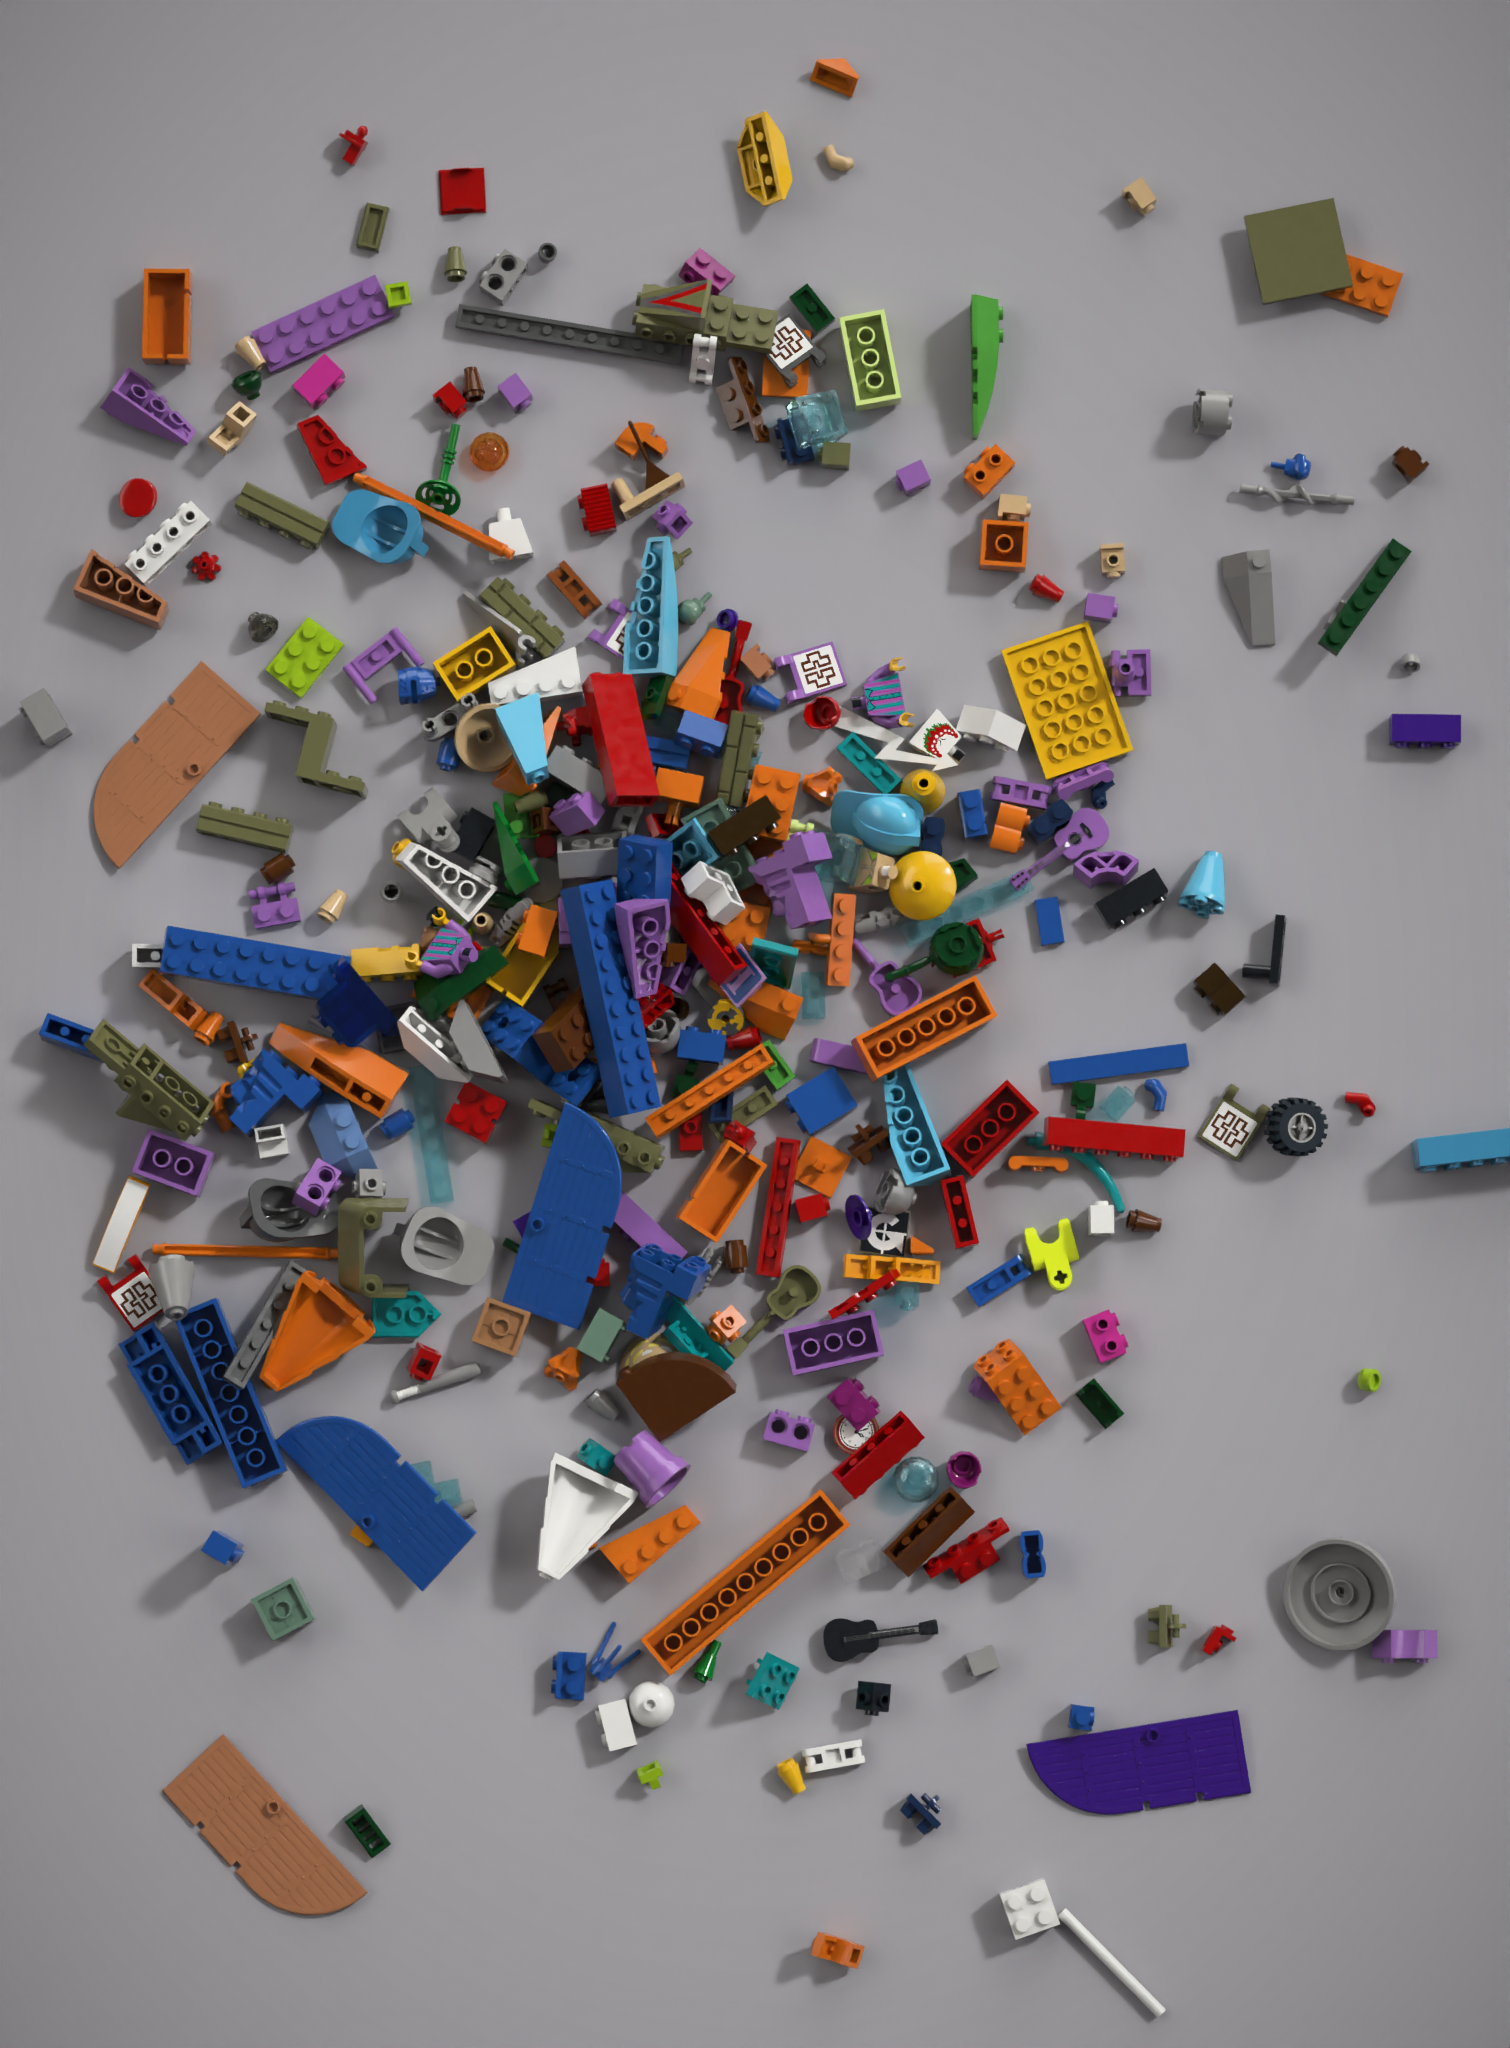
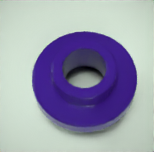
M732 609L722 610L717 616V625L721 630L733 631L738 624L737 612Z

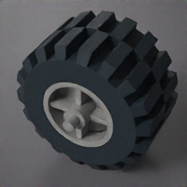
M1291 1097L1279 1100V1104L1274 1103L1271 1106L1273 1111H1267L1266 1116H1268V1120H1264L1263 1124L1267 1125L1264 1135L1269 1136L1266 1139L1268 1144H1273L1272 1148L1284 1155L1308 1156V1153L1316 1152V1147L1323 1145V1142H1321L1322 1138L1326 1139L1327 1134L1324 1133V1129H1328V1124H1324V1120L1327 1119L1326 1115L1321 1114L1322 1108L1315 1106V1102L1303 1098Z

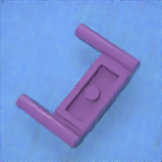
M397 627L393 628L342 668L370 705L377 701V697L364 681L368 680L399 656L403 650L416 667H421L425 663Z

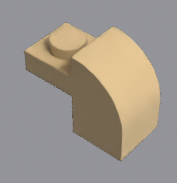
M238 401L226 413L222 425L208 437L207 443L225 456L230 450L237 448L245 439L255 422L257 414Z

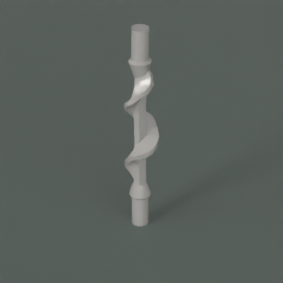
M1240 484L1239 493L1257 496L1268 495L1277 503L1291 497L1305 499L1308 505L1325 501L1335 505H1354V496L1338 495L1337 493H1307L1304 487L1296 484L1292 485L1288 490L1273 489L1262 485Z

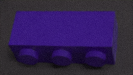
M1391 714L1389 717V745H1395V748L1405 749L1409 748V745H1418L1419 749H1431L1432 745H1441V749H1455V746L1461 743V715Z

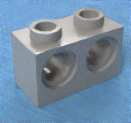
M506 249L502 253L498 252L492 260L491 264L493 266L490 271H485L479 279L480 291L502 306L528 270V263ZM507 262L515 265L511 271H505L502 267ZM493 281L502 283V286L497 290L489 287Z

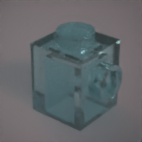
M896 1282L895 1306H900V1310L913 1311L914 1307L919 1306V1282Z

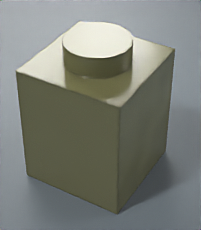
M823 441V448H818L817 461L822 462L823 469L849 470L851 443Z

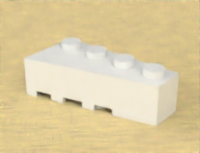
M576 647L489 682L488 688L491 703L503 706L537 692L540 696V702L583 696Z

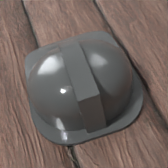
M270 1178L259 1179L249 1188V1202L247 1209L239 1217L241 1228L251 1229L255 1235L270 1242H286L296 1238L329 1234L338 1227L339 1201L337 1192L330 1193L328 1198L331 1200L324 1211L320 1209L318 1214L314 1216L292 1203L294 1195L302 1182ZM309 1195L312 1199H318L315 1195Z

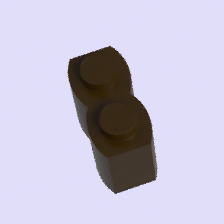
M1215 962L1193 982L1195 985L1194 991L1201 998L1206 997L1211 1002L1209 1007L1216 1015L1221 1013L1225 1017L1246 997Z

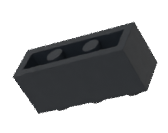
M1153 868L1097 901L1094 907L1108 929L1114 927L1116 930L1126 924L1125 919L1131 915L1136 918L1147 911L1145 907L1153 903L1156 906L1165 901V895L1169 891L1156 869Z

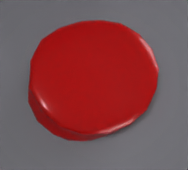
M134 478L126 482L119 495V505L122 511L131 517H143L149 514L157 502L156 488L152 483L143 478Z

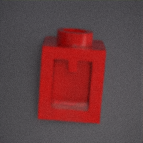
M1223 1624L1220 1628L1214 1626L1201 1651L1208 1655H1211L1212 1652L1217 1653L1223 1643L1220 1640L1222 1636L1235 1642L1237 1638L1232 1635L1234 1631Z

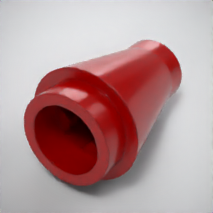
M1036 574L1028 589L1033 592L1032 595L1049 599L1056 603L1061 600L1064 591L1044 574L1042 576Z
M752 1026L726 1038L730 1051L755 1048L762 1043L758 1027L752 1028Z

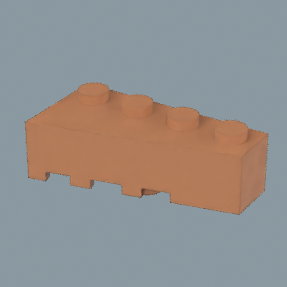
M90 550L73 588L75 597L161 630L169 612L168 603L144 585L142 586L136 582L130 575L119 570L113 563L102 558L96 551Z

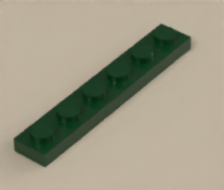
M1392 539L1317 644L1337 656L1412 551L1395 539Z

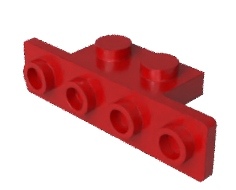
M1002 1517L993 1520L981 1530L971 1533L960 1543L950 1546L947 1551L929 1559L923 1565V1568L932 1579L951 1567L958 1581L962 1584L1001 1560L991 1542L1009 1532L1010 1529Z

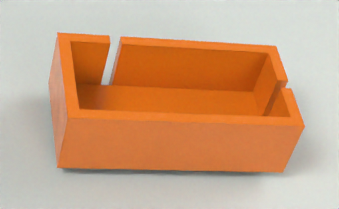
M144 268L142 359L145 364L166 365V360H168L170 365H191L192 299L190 295H192L193 275L190 269Z
M724 1139L688 1196L692 1199L684 1201L675 1218L712 1242L718 1243L767 1167V1164L752 1154L746 1153V1150L732 1141Z

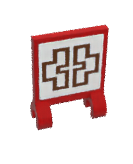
M137 1254L127 1259L135 1271L117 1284L112 1285L106 1275L97 1281L133 1332L163 1312L149 1278V1273Z

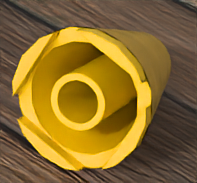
M916 769L909 772L903 778L899 794L909 795L920 802L923 808V815L934 812L940 807L945 797V786L937 773L929 769Z

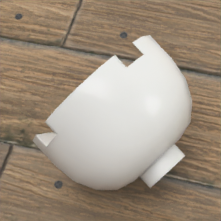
M657 1681L642 1682L636 1686L630 1694L628 1702L629 1712L633 1719L640 1725L650 1728L666 1723L672 1716L675 1706L674 1696L670 1689Z

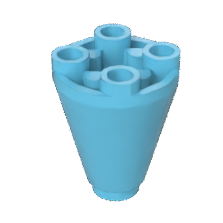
M1206 851L1204 856L1201 857L1180 896L1179 906L1181 908L1196 912L1195 915L1200 918H1208L1209 914L1222 915L1224 913L1226 900L1222 854L1215 851Z

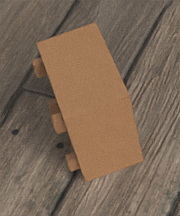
M487 1297L471 1341L517 1358L532 1313Z

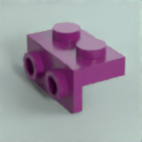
M701 248L684 263L679 273V277L687 284L707 279L712 280L711 295L719 296L735 278V275Z
M849 1377L830 1393L827 1398L850 1424L859 1431L881 1412L878 1408L880 1404L872 1395L868 1397L864 1393L863 1389L865 1387L857 1378L852 1379Z

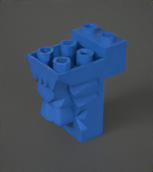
M263 1049L251 1063L253 1067L246 1071L240 1080L230 1086L231 1096L239 1107L234 1110L235 1112L229 1119L249 1138L255 1133L254 1128H260L288 1098L306 1113L324 1095L321 1091L323 1085L313 1075L307 1077L303 1074L300 1077L289 1065L284 1068L281 1065L283 1060L272 1049L269 1052Z
M647 1243L632 1253L628 1268L631 1272L627 1277L626 1285L619 1294L622 1297L621 1302L633 1311L628 1319L629 1322L626 1329L644 1339L649 1338L660 1330L675 1295L688 1301L702 1291L712 1267L706 1263L705 1259L699 1256H690L685 1261H682L680 1256L668 1254L662 1251L660 1246L652 1243Z

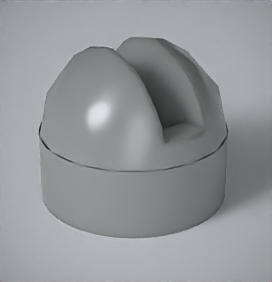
M1415 653L1405 654L1401 661L1402 670L1408 673L1418 671L1420 669L1419 657Z

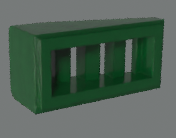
M362 1804L343 1818L371 1858L391 1845ZM361 1815H364V1818H362V1819H361L360 1821H358L356 1824H353V1823H352V1822L355 1821L357 1818H359ZM369 1822L370 1825L359 1833L358 1829ZM373 1830L376 1831L374 1835H372L367 1840H364V1837L366 1835H368ZM379 1837L382 1839V1841L370 1848L369 1845Z

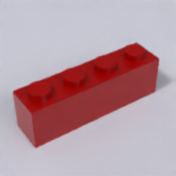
M899 1411L831 1473L856 1500L873 1483L882 1478L891 1467L899 1463L909 1451L917 1447L925 1437L902 1411Z

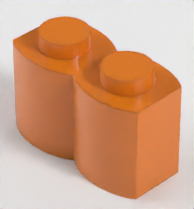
M1000 803L989 849L1016 855L1017 850L1022 851L1025 838L1021 837L1023 828H1028L1030 815H1026L1028 809Z

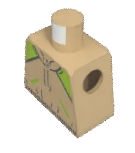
M855 846L846 888L861 894L886 891L889 888L890 880L895 879L898 875V869L894 866V858Z

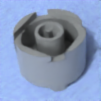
M1198 388L1195 395H1199L1198 402L1194 401L1192 412V425L1197 427L1194 434L1223 436L1226 430L1231 429L1232 417L1228 416L1229 407H1232L1233 403L1232 393H1228L1226 390Z

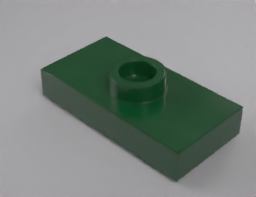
M669 675L650 678L640 709L643 721L661 716L672 682V678Z

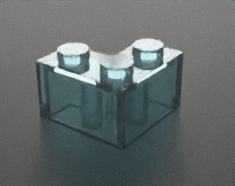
M431 1461L410 1464L439 1493L434 1499L437 1503L442 1499H445L449 1505L463 1502L459 1479L435 1483Z

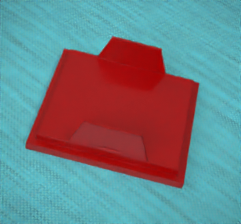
M484 168L439 170L441 215L486 213Z

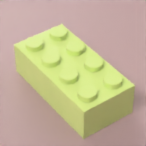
M884 309L839 317V327L856 412L901 404L900 387Z

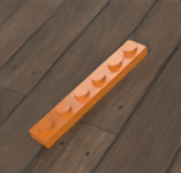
M761 1043L653 1112L645 1120L657 1139L769 1069L775 1063Z

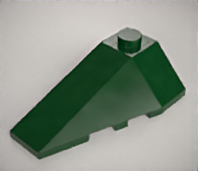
M496 945L478 951V959L475 962H468L460 974L447 975L437 979L425 973L413 983L417 1002L430 1021L442 1020L457 1007L460 1000L463 999L465 1001L509 963Z

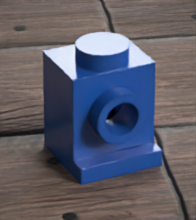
M1071 1704L1068 1728L1091 1731L1094 1723V1707Z

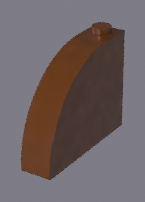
M682 1352L662 1353L646 1358L631 1368L626 1366L619 1371L616 1382L622 1393L659 1442L736 1393L737 1386L729 1374L712 1361L698 1355Z

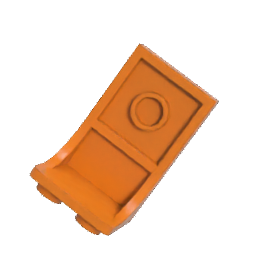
M1010 1339L999 1342L995 1349L987 1355L979 1357L973 1365L975 1371L990 1387L1024 1435L1028 1434L1062 1408L1024 1353Z

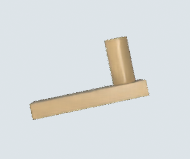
M678 471L635 497L623 478L614 480L611 486L622 503L619 507L627 521L685 487V484Z

